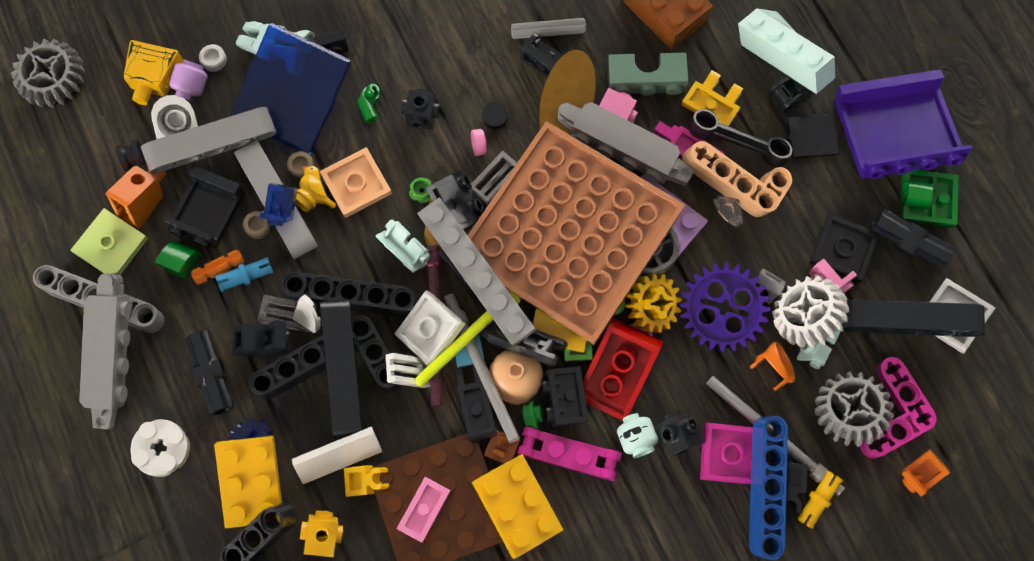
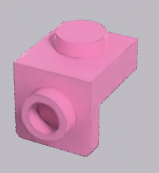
M825 259L818 262L809 272L812 280L817 275L823 280L828 278L833 284L841 288L842 293H845L853 286L851 281L857 276L852 271L845 278L841 279Z

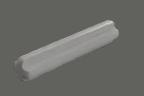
M584 18L515 23L511 25V35L513 39L530 38L535 32L540 35L539 37L580 34L586 32V21Z

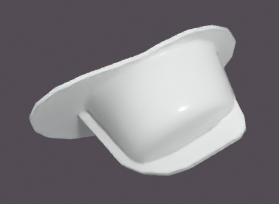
M167 95L160 98L153 106L151 115L157 139L198 127L191 104L182 97Z

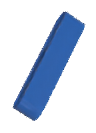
M778 416L760 417L754 422L752 428L749 548L756 557L769 560L780 558L785 549L788 428L785 420ZM769 422L773 426L771 436L768 435L766 429ZM768 451L771 452L773 458L770 465L766 462ZM768 480L772 485L769 494L765 491V483ZM769 509L771 519L766 523L764 513ZM768 539L770 541V549L765 553L763 544Z

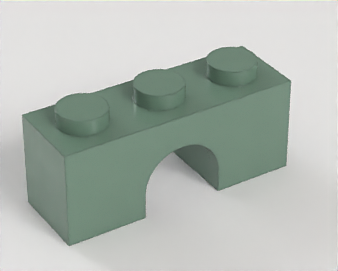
M660 53L658 69L647 73L637 68L634 54H610L607 61L608 88L619 93H640L644 96H650L655 93L677 95L685 92L688 84L686 53Z

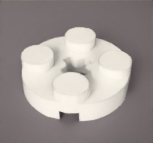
M163 419L143 423L134 435L131 443L132 463L142 472L155 477H165L177 468L180 469L187 461L190 452V442L183 429L174 422ZM159 441H163V445L167 446L166 452L161 451L160 455L156 456L154 446Z

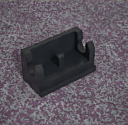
M535 32L520 47V60L548 78L552 68L563 55L539 38L540 35Z

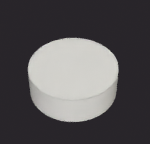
M207 45L199 54L202 66L211 72L221 70L227 62L226 54L218 45Z

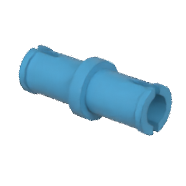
M265 257V259L245 266L240 264L238 265L239 268L216 275L215 277L217 282L220 283L218 285L221 292L243 283L245 285L251 284V280L270 273L272 274L273 270L268 257Z

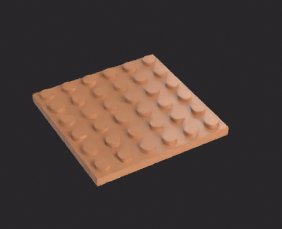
M546 121L467 236L507 290L595 345L683 212L685 204Z

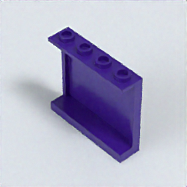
M941 69L839 86L834 102L861 179L870 177L878 179L884 175L894 173L902 175L913 170H931L943 165L956 166L965 161L972 146H962L940 90V85L944 79Z

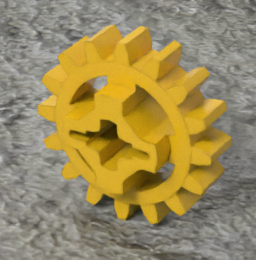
M665 274L640 276L638 283H635L632 287L633 293H628L627 295L631 299V303L625 306L632 309L628 317L636 318L634 326L642 327L643 332L660 333L662 330H669V322H677L674 314L681 312V309L677 307V303L681 302L682 298H676L675 295L679 288H672L673 280L665 279Z

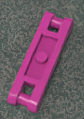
M524 427L522 433L524 440L522 446L518 448L517 455L523 454L524 457L615 481L617 475L615 468L617 462H620L621 452L542 432L531 427ZM535 440L543 442L541 451L533 449ZM598 457L606 459L604 468L596 467Z

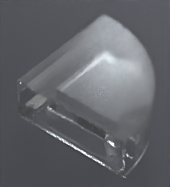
M721 195L713 199L719 214L729 224L739 227L744 223L739 199Z

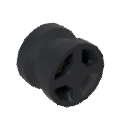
M138 140L131 141L128 146H116L117 157L124 171L130 170L135 165H146Z

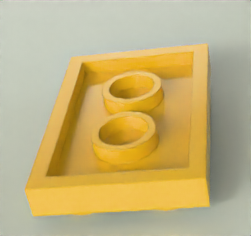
M274 436L220 441L214 444L225 528L247 526L266 508L282 503ZM276 514V518L280 523V517Z
M523 454L472 481L512 559L518 558L563 531L559 520Z

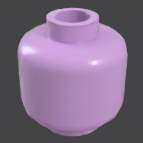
M183 60V63L175 64L169 81V86L176 90L175 95L186 100H190L191 96H201L208 78L206 72L203 71L204 67L187 60Z

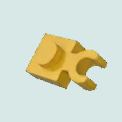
M372 465L344 468L346 497L374 494V490L387 489L389 483L382 484L380 475L388 472V468H373Z

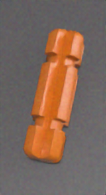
M234 250L228 253L227 257L223 255L204 264L202 269L198 267L192 270L191 276L194 282L200 285L208 281L207 278L209 277L212 279L216 275H221L231 270L232 266L237 267L243 264L244 259L239 250Z

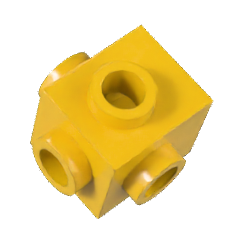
M316 511L315 515L309 514L308 522H302L300 539L305 540L304 554L326 557L334 556L335 543H341L343 526L338 525V517H333L332 512ZM318 531H325L322 535L317 534Z

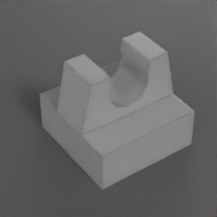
M762 268L755 286H765V289L768 291L767 297H769V300L765 302L771 304L780 295L786 282Z

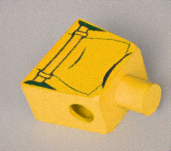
M134 40L130 41L124 79L130 88L135 90L132 97L134 102L147 105L151 94L166 96L171 89L169 81L175 64L183 63V59L177 50Z

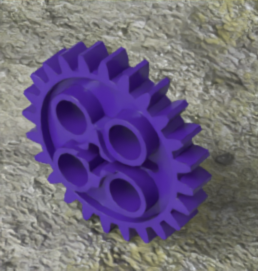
M725 263L723 270H719L717 264H714L713 272L711 273L704 267V276L702 278L694 274V278L697 281L695 285L689 282L686 283L691 289L690 293L683 292L681 294L688 301L680 304V307L687 308V312L680 315V317L689 318L690 321L684 328H694L691 337L700 335V345L704 344L706 340L710 341V350L716 344H720L721 352H724L726 345L730 344L731 349L735 351L736 343L738 342L745 348V339L747 337L753 341L756 340L753 335L754 330L763 333V329L758 325L759 322H768V319L762 316V312H768L770 308L763 306L762 302L769 300V297L760 295L765 286L756 287L755 284L759 277L757 276L750 280L748 278L750 270L748 269L741 274L739 273L740 265L738 264L733 271L729 270L728 263ZM713 282L720 283L724 288V292L719 298H712L708 294V286ZM741 290L746 291L750 295V302L743 307L738 306L734 301V295ZM706 298L718 303H723L724 299L729 300V306L747 311L749 315L744 317L732 312H726L725 315H721L719 308L701 302V299ZM704 308H710L715 313V319L710 324L702 323L699 318V313ZM738 317L741 320L742 326L738 332H730L726 329L725 324L728 318Z

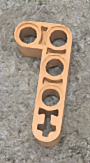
M703 141L692 145L682 156V161L694 169L693 173L754 217H761L774 211L792 184L791 173L783 167L773 169L758 180L713 146ZM716 167L722 170L723 177L716 173ZM773 177L778 180L779 187L773 183ZM738 182L743 185L744 193L738 189ZM759 198L765 201V208L760 205Z

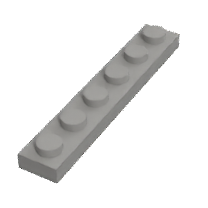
M440 197L417 214L511 345L514 347L536 331L535 327Z

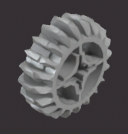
M43 39L41 45L33 41L31 49L24 47L25 53L23 55L17 54L20 61L12 63L15 71L11 72L14 79L13 84L19 91L18 93L23 98H26L29 103L33 105L36 103L42 108L47 104L49 107L54 108L56 102L64 105L66 97L73 100L71 94L73 91L80 92L77 84L84 83L82 75L86 74L85 69L82 67L84 64L76 50L70 48L67 43H60L55 39L50 43L48 40ZM44 70H48L53 76L50 77Z
M850 371L847 372L845 379L839 373L835 376V381L828 379L825 384L826 387L822 386L819 389L818 393L820 396L816 397L815 404L818 406L815 408V415L821 416L818 419V424L822 426L827 425L824 429L825 435L833 432L835 433L834 442L838 441L841 437L845 439V446L849 445L851 440H854L857 447L862 445L863 440L870 445L873 443L874 437L878 440L881 439L883 431H888L890 427L889 422L892 421L894 416L890 412L894 405L893 402L888 401L890 398L889 392H881L884 387L883 383L874 385L873 376L868 378L867 381L863 379L862 372L858 374L857 378H854ZM846 392H854V393H856V394L848 395V394H845V393H846ZM865 398H868L871 401L876 410V413L872 411L873 408L867 405V403L865 402ZM857 402H859L857 410L853 411L851 415L848 416L851 407H855ZM831 404L836 406L835 409L842 414V420L836 417ZM854 423H860V424H863L864 426H851V425L854 424Z

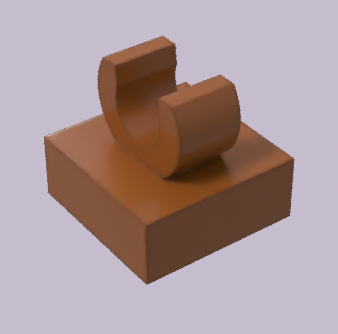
M496 430L497 436L490 438L484 457L505 464L514 458L520 439L509 443L505 433Z

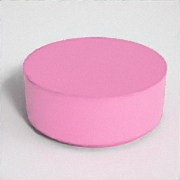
M471 130V142L475 156L485 155L487 146L483 130Z

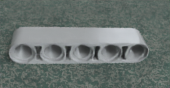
M260 107L147 142L141 146V150L149 172L160 173L248 145L256 140L261 141L270 138L277 132L268 108Z
M258 140L235 151L236 158L294 260L317 248V243Z
M40 266L33 274V282L37 287L51 296L84 308V300L89 295H96L97 283L53 266ZM54 276L53 282L47 285V280ZM79 285L77 292L71 295L72 288ZM129 296L132 312L128 319V325L148 333L159 331L165 321L163 314L153 305ZM153 313L151 321L144 323L145 316Z

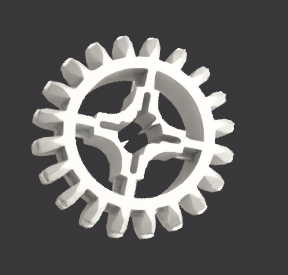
M818 275L814 280L806 276L804 282L796 279V285L793 287L786 285L787 292L780 293L779 298L781 300L774 302L776 310L772 311L775 319L773 322L777 330H779V334L782 338L787 339L790 344L795 345L797 343L802 348L807 344L814 348L816 342L825 345V339L828 337L835 339L834 332L843 331L841 323L848 322L846 313L849 312V307L845 294L828 278L823 280ZM816 298H824L828 301H823L822 299L817 300ZM798 322L799 324H804V326H796L792 323Z

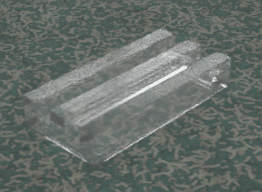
M264 295L257 321L269 324L274 320H282L265 316L266 313L293 318L294 312L268 307V303L296 308L298 301ZM315 304L313 308L317 312L318 306ZM286 322V328L312 333V331L298 322Z

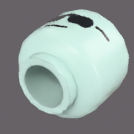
M638 413L624 417L622 419L624 423L617 429L624 452L633 454L634 458L653 452L655 450L654 446L658 443V437L650 418L639 417Z

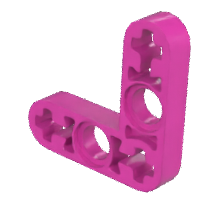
M889 357L883 360L877 367V375L902 415L889 422L890 427L888 431H883L884 434L882 438L885 437L887 442L878 446V451L876 449L871 450L864 440L862 441L860 446L862 453L873 459L884 456L933 428L936 423L934 410L904 363L896 357ZM888 366L896 368L897 371L894 372V375L886 373L885 370L888 369ZM902 378L905 382H901L894 387L893 383ZM902 387H907L912 391L913 399L911 402H905L901 399L899 391ZM917 402L920 404V406L909 411L908 407L915 405ZM925 414L927 419L924 423H918L916 419L919 415ZM897 424L904 428L905 436L902 440L896 439L892 435L891 428L893 425Z

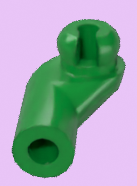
M372 83L363 89L358 99V106L367 123H373L378 119L373 107L379 97L380 88Z

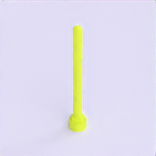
M508 290L516 303L519 304L521 302L520 298ZM488 311L478 318L415 378L417 386L425 385L493 320Z

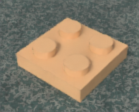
M367 147L320 171L345 218L392 194Z

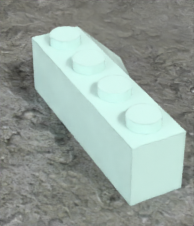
M756 9L738 23L740 41L743 47L817 94L835 79V57L797 34L778 12Z

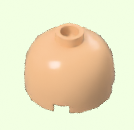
M505 350L497 355L490 365L489 372L503 401L518 405L527 403L538 394L542 386L541 379L543 378L542 366L539 361L511 350Z

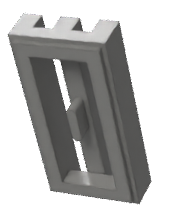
M504 151L471 183L474 195L483 201L486 206L489 205L511 171L488 196L485 194L511 167L514 168L517 164ZM505 160L506 164L479 191L477 188Z

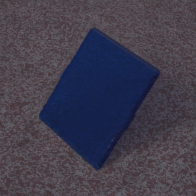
M270 23L254 60L248 68L245 76L246 79L232 109L231 116L256 108L267 107L277 132L271 138L310 155L327 116L330 115L333 109L334 100L348 71L351 60L274 23Z

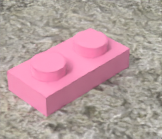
M424 477L397 529L423 543L451 491Z

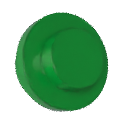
M530 401L528 405H523V417L527 427L538 429L540 428V422H544L542 406H537L535 401Z

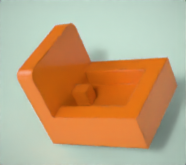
M929 449L903 469L902 475L904 478L902 482L910 492L915 493L917 491L922 497L929 488L947 476L950 471Z

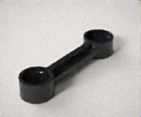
M706 109L697 110L688 125V129L694 137L707 140L715 136L761 154L764 162L771 167L778 168L784 166L792 154V146L787 140L773 137L766 141L721 124L717 116ZM697 121L706 123L710 128L701 126ZM771 149L778 150L783 156L775 154Z

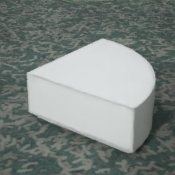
M303 295L299 298L292 319L315 333L320 329L321 319L313 308V305H315L308 296Z

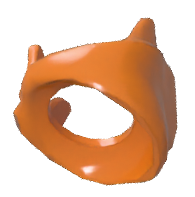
M773 342L750 365V368L753 369L764 360H767L784 378L781 383L773 388L774 391L782 388L787 383L795 382L793 366L783 346L778 342Z

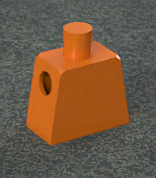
M138 166L132 167L105 193L116 216L139 230L163 198L159 182L166 175V172L150 173L149 169L146 172Z

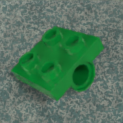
M913 170L902 174L900 218L907 222L910 220L916 224L954 228L957 225L959 175Z

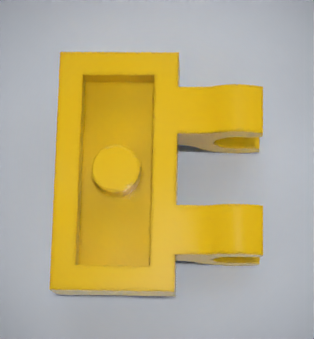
M712 70L703 85L695 81L681 105L694 113L700 109L709 110L717 116L719 123L730 126L740 110V106L735 103L739 99L743 88L734 83L724 98L713 91L721 75Z

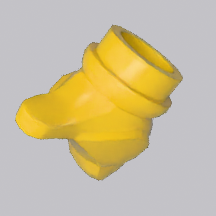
M303 166L304 176L299 182L300 189L296 190V194L292 197L293 201L305 212L314 209L316 204H326L329 207L335 208L337 204L329 199L325 193L319 169L314 166Z

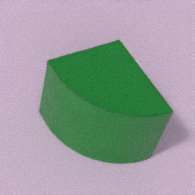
M172 241L163 248L155 263L162 270L187 280L202 252L178 241Z

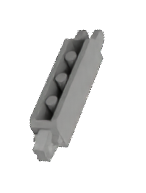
M592 102L584 104L582 109L568 103L559 106L557 121L571 130L570 136L585 145L593 147L605 157H612L620 161L621 165L625 168L637 170L643 173L648 180L655 183L660 182L664 184L666 180L686 186L694 169L678 158L680 154L678 146Z
M117 273L100 275L97 281L96 295H89L84 300L79 402L84 408H91L93 428L110 429L114 427L117 409L124 406L128 394L127 387L125 386V377L129 369V361L126 357L127 346L130 343L128 319L131 316L132 307L129 303V296L123 295L124 278Z

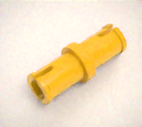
M829 470L826 471L816 490L810 492L809 496L811 498L797 517L804 524L811 514L806 522V526L812 529L824 509L830 507L832 504L830 502L831 498L844 481L836 475L829 485L834 477V473Z

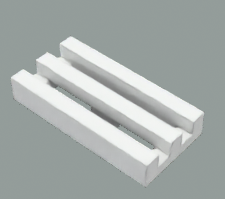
M397 353L386 355L388 383L419 388L431 386V381H428L423 386H417L415 378L394 375V371L419 375L426 366L419 357ZM393 362L417 366V368L393 364Z

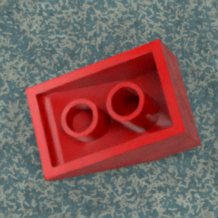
M613 318L583 380L586 403L620 420L628 416L656 360L663 341Z

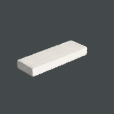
M369 427L293 458L292 463L300 480L305 484L382 452L373 428Z

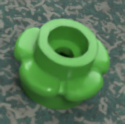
M422 177L415 179L410 184V197L414 201L418 200L420 203L428 202L430 195L426 187L431 185V181Z

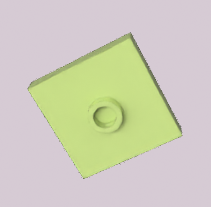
M103 208L70 251L104 274L117 273L121 275L149 238Z

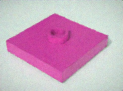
M704 423L703 438L705 444L702 445L700 480L751 485L753 427Z

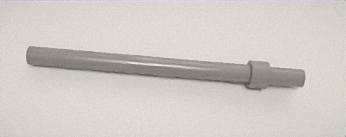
M448 294L444 297L447 307L466 323L459 332L461 335L469 328V320L465 311L460 309L454 294ZM473 338L466 345L467 351L509 443L516 442L520 439Z
M714 376L706 383L752 424L761 417ZM768 423L766 429L768 435L771 436L773 426ZM788 440L787 454L798 463L808 464L809 476L817 483L821 482L828 469L821 463L816 464ZM840 484L834 494L839 496L845 487Z

